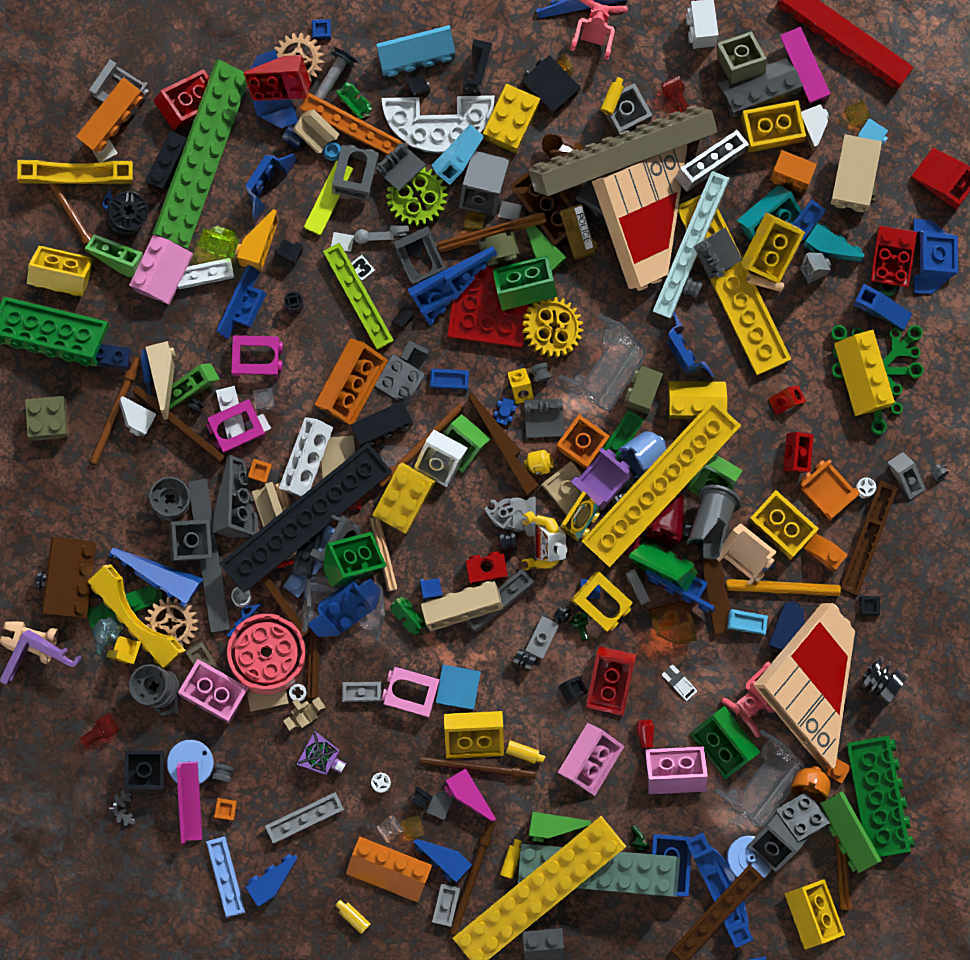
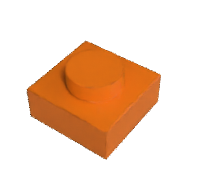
M253 459L248 478L267 484L272 464Z
M836 759V766L833 769H827L825 774L842 784L851 766Z
M217 798L214 818L234 821L237 801Z

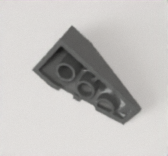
M232 455L227 457L213 515V533L228 538L252 537L258 530L257 513L253 512L251 502L254 499L253 495L249 494L248 484L250 481L245 460Z

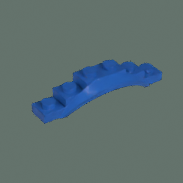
M702 832L685 841L715 902L736 878L727 862L717 850L709 845ZM743 901L724 922L735 948L754 940L748 929V915L745 902Z

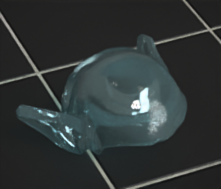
M116 617L100 619L92 631L98 654L102 652L105 646L114 645L117 638L122 636L123 623Z

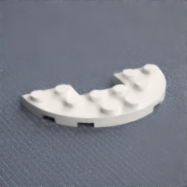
M495 95L457 96V115H420L419 97L382 98V107L387 123L399 139L417 150L440 154L455 141L469 124L481 134L483 133L494 109Z

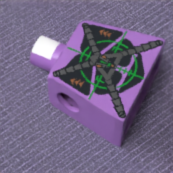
M314 731L297 765L323 775H328L331 769L341 774L346 763L337 759L340 750Z

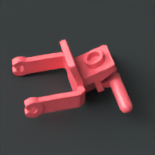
M579 0L590 7L591 12L588 20L582 18L578 21L570 49L575 51L580 29L584 27L581 34V40L603 45L606 34L609 35L604 59L608 60L615 33L614 28L607 25L609 14L626 13L628 7L607 6L593 0Z
M769 661L746 683L748 694L741 698L737 704L727 698L721 700L723 706L733 711L737 716L740 715L742 717V720L756 738L761 736V731L752 720V717H756L759 710L764 708L769 713L775 712L753 686L771 665Z

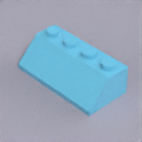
M450 25L376 44L382 74L388 77L395 76L401 71H414L420 66L430 67L440 61L442 63L450 62L455 58Z

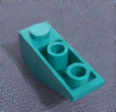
M817 223L803 244L804 247L813 253H822L824 257L861 262L865 256L861 248L856 245L851 246L843 236L835 235L828 226L820 225L819 223Z

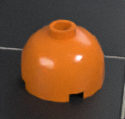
M811 766V768L801 769L794 776L790 789L797 796L808 791L815 802H824L829 796L831 786L829 778L822 772V769Z

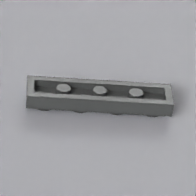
M522 568L498 588L504 609L466 620V622L477 633L536 585L535 582Z

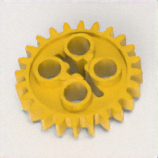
M557 297L553 298L552 301L547 299L538 303L535 302L532 304V307L527 309L529 314L523 316L527 321L522 322V325L526 326L522 332L528 334L524 340L530 339L531 342L528 346L534 345V352L541 350L540 356H543L546 352L548 358L553 353L555 358H558L560 353L565 356L567 351L571 352L573 347L578 346L576 340L582 339L578 334L583 332V329L579 328L583 322L577 320L581 314L575 315L574 312L577 308L571 309V302L565 305L564 298L560 302H558ZM545 313L548 316V320H543L540 314ZM559 315L566 318V323H562L559 320ZM552 323H553V327L556 328L553 332H552V329H553V328H552L551 326H549V325L552 324ZM539 331H543L546 334V339H542L539 336ZM557 334L564 336V342L558 340Z

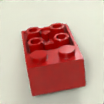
M302 55L282 56L243 73L253 101L305 99L308 97L311 81Z
M934 147L911 176V178L955 210L959 208L970 193V166Z
M885 226L878 227L873 250L871 282L909 287L917 232Z

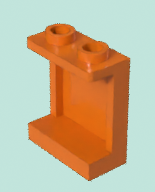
M822 460L814 467L816 471L812 475L807 473L800 480L802 483L799 488L830 521L858 497L860 492L850 486L831 465L830 460L826 462Z

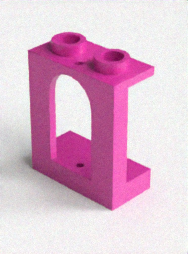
M233 335V377H241V375H275L276 378H279V372H282L283 362L279 361V354H283V342H280L277 336ZM242 346L271 347L275 352V358L269 364H241Z
M249 399L207 418L209 424H206L210 434H215L217 441L214 442L219 452L223 451L224 455H227L226 452L256 438L262 439L266 437ZM246 411L254 428L233 438L222 439L217 433L219 424Z

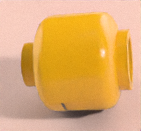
M546 450L530 452L527 455V460H524L525 469L532 476L548 474L551 468L554 467L552 455L547 453Z

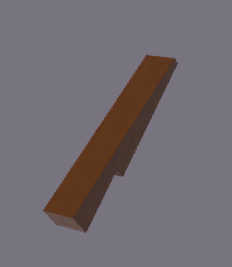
M470 393L468 395L470 403L525 496L528 497L539 488V484L516 458L520 455L519 448L476 396Z
M883 481L878 482L843 578L841 589L859 595L898 487Z

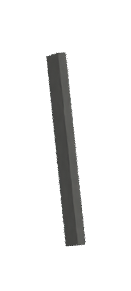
M207 479L189 481L188 487L193 519L210 520L212 558L200 560L211 633L230 630L221 566L219 565L220 559L216 533H213V514Z

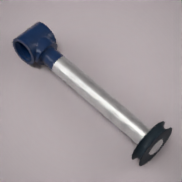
M334 47L335 52H331L336 61L315 93V96L322 100H325L344 67L348 65L354 68L353 64L357 63V60L351 55ZM296 124L289 125L282 137V141L299 150L305 141L293 130Z

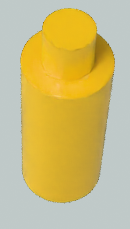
M617 77L615 82H611L600 108L601 112L613 115L624 89V86H622L624 79Z
M511 740L506 750V754L533 764L536 761L543 763L545 758L544 755L539 754V750Z
M515 839L513 846L509 845L500 872L501 876L510 879L514 878L520 860L522 841Z
M339 900L335 905L340 910L338 913L360 934L370 926L371 923L349 903L345 904Z

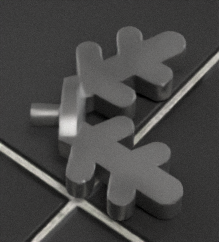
M121 790V797L119 798L118 794L114 796L116 802L113 803L114 807L109 808V812L114 811V815L117 816V823H120L121 819H123L124 826H127L128 823L134 825L135 820L131 818L133 816L132 813L125 815L126 809L118 811V806H126L124 801H131L130 796L133 793H124V790Z

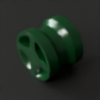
M879 283L877 291L891 299L897 291V286Z

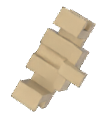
M319 697L314 699L311 704L308 701L301 704L298 699L292 701L296 707L291 711L293 716L288 717L283 722L290 732L298 726L304 728L318 718L316 714L326 707Z

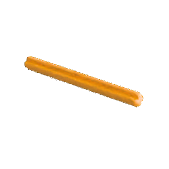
M727 579L726 590L821 596H840L841 586L832 584L755 581L749 585V580Z

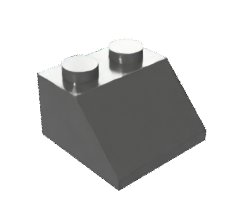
M210 520L174 521L168 524L171 562L212 558Z

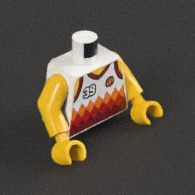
M532 511L523 514L522 516L527 517V519L522 521L523 525L536 522L535 558L537 559L536 561L533 558L523 559L522 562L526 561L528 563V567H524L523 570L526 571L535 567L537 569L555 567L559 560L566 558L565 532L553 518L540 515L536 517Z

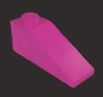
M466 769L445 781L446 786H444V789L449 797L453 795L455 800L491 823L496 820Z

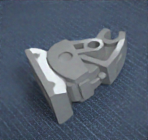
M530 497L527 501L522 498H507L499 503L492 499L490 503L494 504L495 508L493 510H489L487 506L484 508L493 524L503 530H513L516 533L526 531L527 537L535 538L536 522L523 525L522 521L527 519V517L522 515L532 511L536 516V497Z

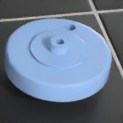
M185 740L176 744L167 757V770L170 777L177 783L176 767L178 762L198 761L199 784L201 785L206 782L214 768V759L209 748L196 740Z
M755 836L738 838L729 846L726 852V862L735 878L749 864L764 878L772 869L747 846Z

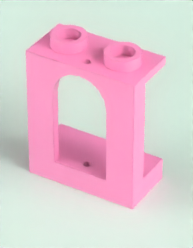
M394 667V671L390 670L387 682H390L388 690L384 689L381 700L385 701L384 706H391L429 718L440 679ZM402 679L428 686L429 690L424 705L396 697L392 692L394 682Z

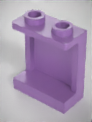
M601 448L597 458L579 478L575 476L571 483L579 491L587 493L603 510L633 475L629 471L631 469L629 465L624 461L618 462L615 459L617 456L610 449L605 451Z

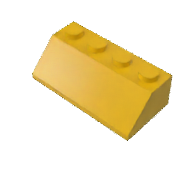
M874 330L855 334L834 343L855 416L892 407L895 401Z

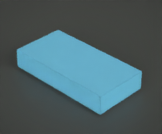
M730 609L727 629L764 636L766 635L768 616Z

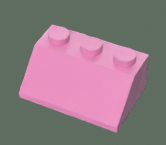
M153 234L129 286L139 294L170 305L193 253L170 240Z
M197 659L178 694L183 699L230 725L246 695L248 687Z
M587 723L558 773L595 796L625 746L602 729Z
M704 747L645 749L648 795L707 792L708 776Z

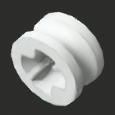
M294 684L289 690V695L292 700L298 699L301 702L306 698L307 691L303 685ZM295 688H300L304 692L303 696L300 695V698H296L293 690L296 691Z

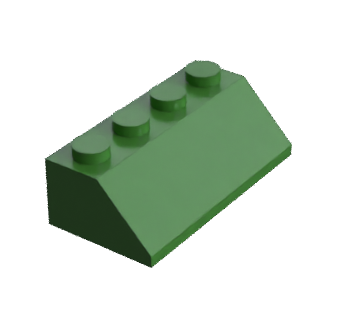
M843 791L819 804L820 810L830 822L828 829L833 837L837 836L840 842L837 844L842 854L846 853L849 858L847 863L852 872L856 871L858 874L881 862Z

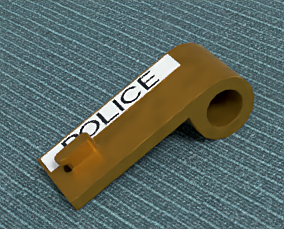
M582 204L561 210V217L569 241L568 248L573 261L594 255L598 247L595 239L591 238Z

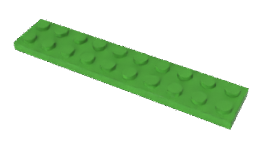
M221 60L215 61L153 232L154 235L170 240L184 249H188L247 87L244 72Z

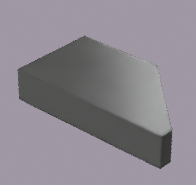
M445 790L434 794L426 813L445 820L454 796L449 797Z

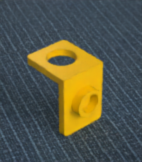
M526 368L508 372L515 403L519 404L523 403L524 400H533L534 396ZM520 391H528L526 397L521 398L518 396Z

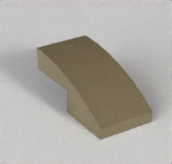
M202 641L185 651L193 664L199 659L221 672Z

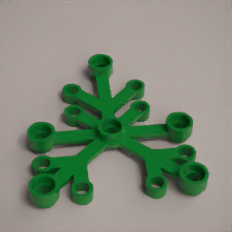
M836 325L831 331L832 339L841 341L848 338L846 336L847 330L844 326ZM918 325L911 326L907 330V336L901 342L900 329L893 328L889 333V337L892 339V351L882 361L893 396H899L903 389L901 385L896 384L888 375H909L911 378L917 379L924 372L923 366L917 362L912 363L909 367H887L897 356H909L912 359H917L920 356L921 351L918 347L906 348L912 341H918L922 337L923 330ZM860 328L853 329L851 336L854 335L855 331L863 333V330ZM840 331L842 336L837 337L835 332ZM892 332H898V337H894ZM911 332H917V337H912ZM834 348V350H833V356H834L836 359H838V357H837V355H836V353H835L836 350H835V348ZM916 350L918 355H912L911 351ZM838 362L834 364L831 372L835 378L840 379L843 378V374L836 373L837 368L841 369ZM912 369H917L918 374H913ZM898 387L900 392L895 393L893 388ZM896 401L890 407L894 415H899L903 410V406ZM899 406L900 411L895 412L893 407ZM882 409L874 411V421L870 427L871 431L876 435L883 434L887 428L886 422L882 419ZM876 424H879L881 426L880 431H877L875 429Z

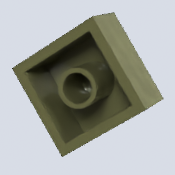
M752 31L717 43V59L731 85L766 73L767 58Z
M642 365L640 371L635 370L631 382L634 387H629L625 397V402H627L626 408L648 416L663 373Z
M64 396L25 399L27 434L30 441L69 438L67 401Z

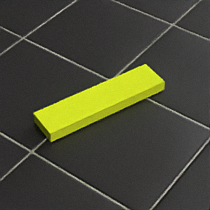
M338 161L335 162L304 225V229L319 236H322L341 195L332 193V182ZM346 167L343 180H349L353 168Z

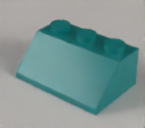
M778 185L743 214L737 222L744 234L752 241L765 213L792 224L802 210L792 192Z

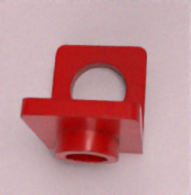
M799 385L788 387L769 398V402L776 415L795 405L806 402ZM794 391L798 393L799 399L796 398Z

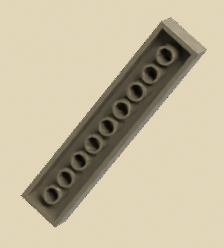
M697 105L689 106L684 112H674L669 114L670 117L653 120L652 124L639 125L636 127V130L631 132L629 130L623 131L615 138L607 137L602 139V142L599 144H588L583 150L569 151L567 156L553 157L551 162L537 163L534 165V168L528 170L534 191L550 196L717 133L713 112L704 107H697Z

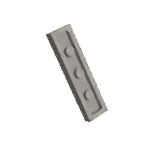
M335 792L265 825L274 844L344 809Z

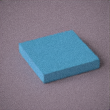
M443 665L436 703L474 710L481 671Z

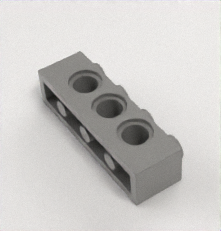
M736 130L681 167L675 178L687 192L707 179L711 171L717 172L741 156L749 144Z

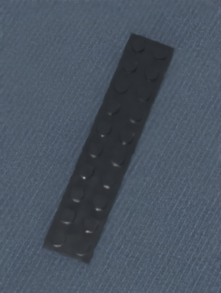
M367 442L222 560L219 565L245 594L333 522L332 515L339 517L390 475L392 470Z

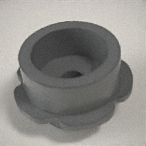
M936 465L931 470V478L937 482L944 479L949 473L946 469L947 466Z

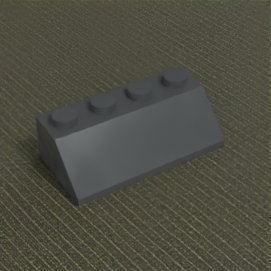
M787 58L766 65V73L732 85L729 80L717 84L731 119L742 115L744 110L764 107L798 94L803 87L795 67Z

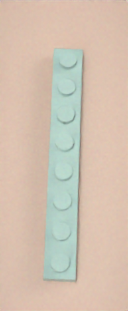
M711 171L653 312L670 319L672 318L698 256L693 246L705 239L730 180L729 177Z

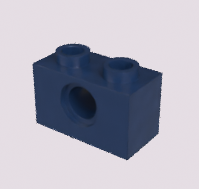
M101 344L96 356L97 366L129 370L133 352L131 348Z

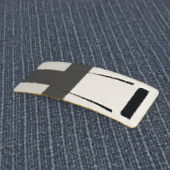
M671 665L662 673V676L686 701L697 692L696 688L674 665Z

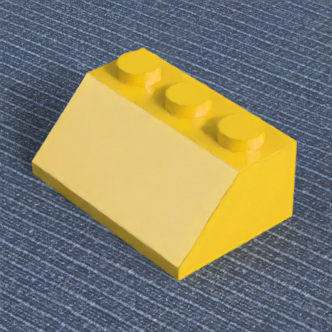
M38 246L28 265L27 284L51 289L56 292L69 293L73 296H83L88 285L94 258Z
M668 381V419H695L712 400L727 412L726 382Z
M502 711L444 714L446 759L504 756Z
M825 879L785 893L805 949L845 935Z

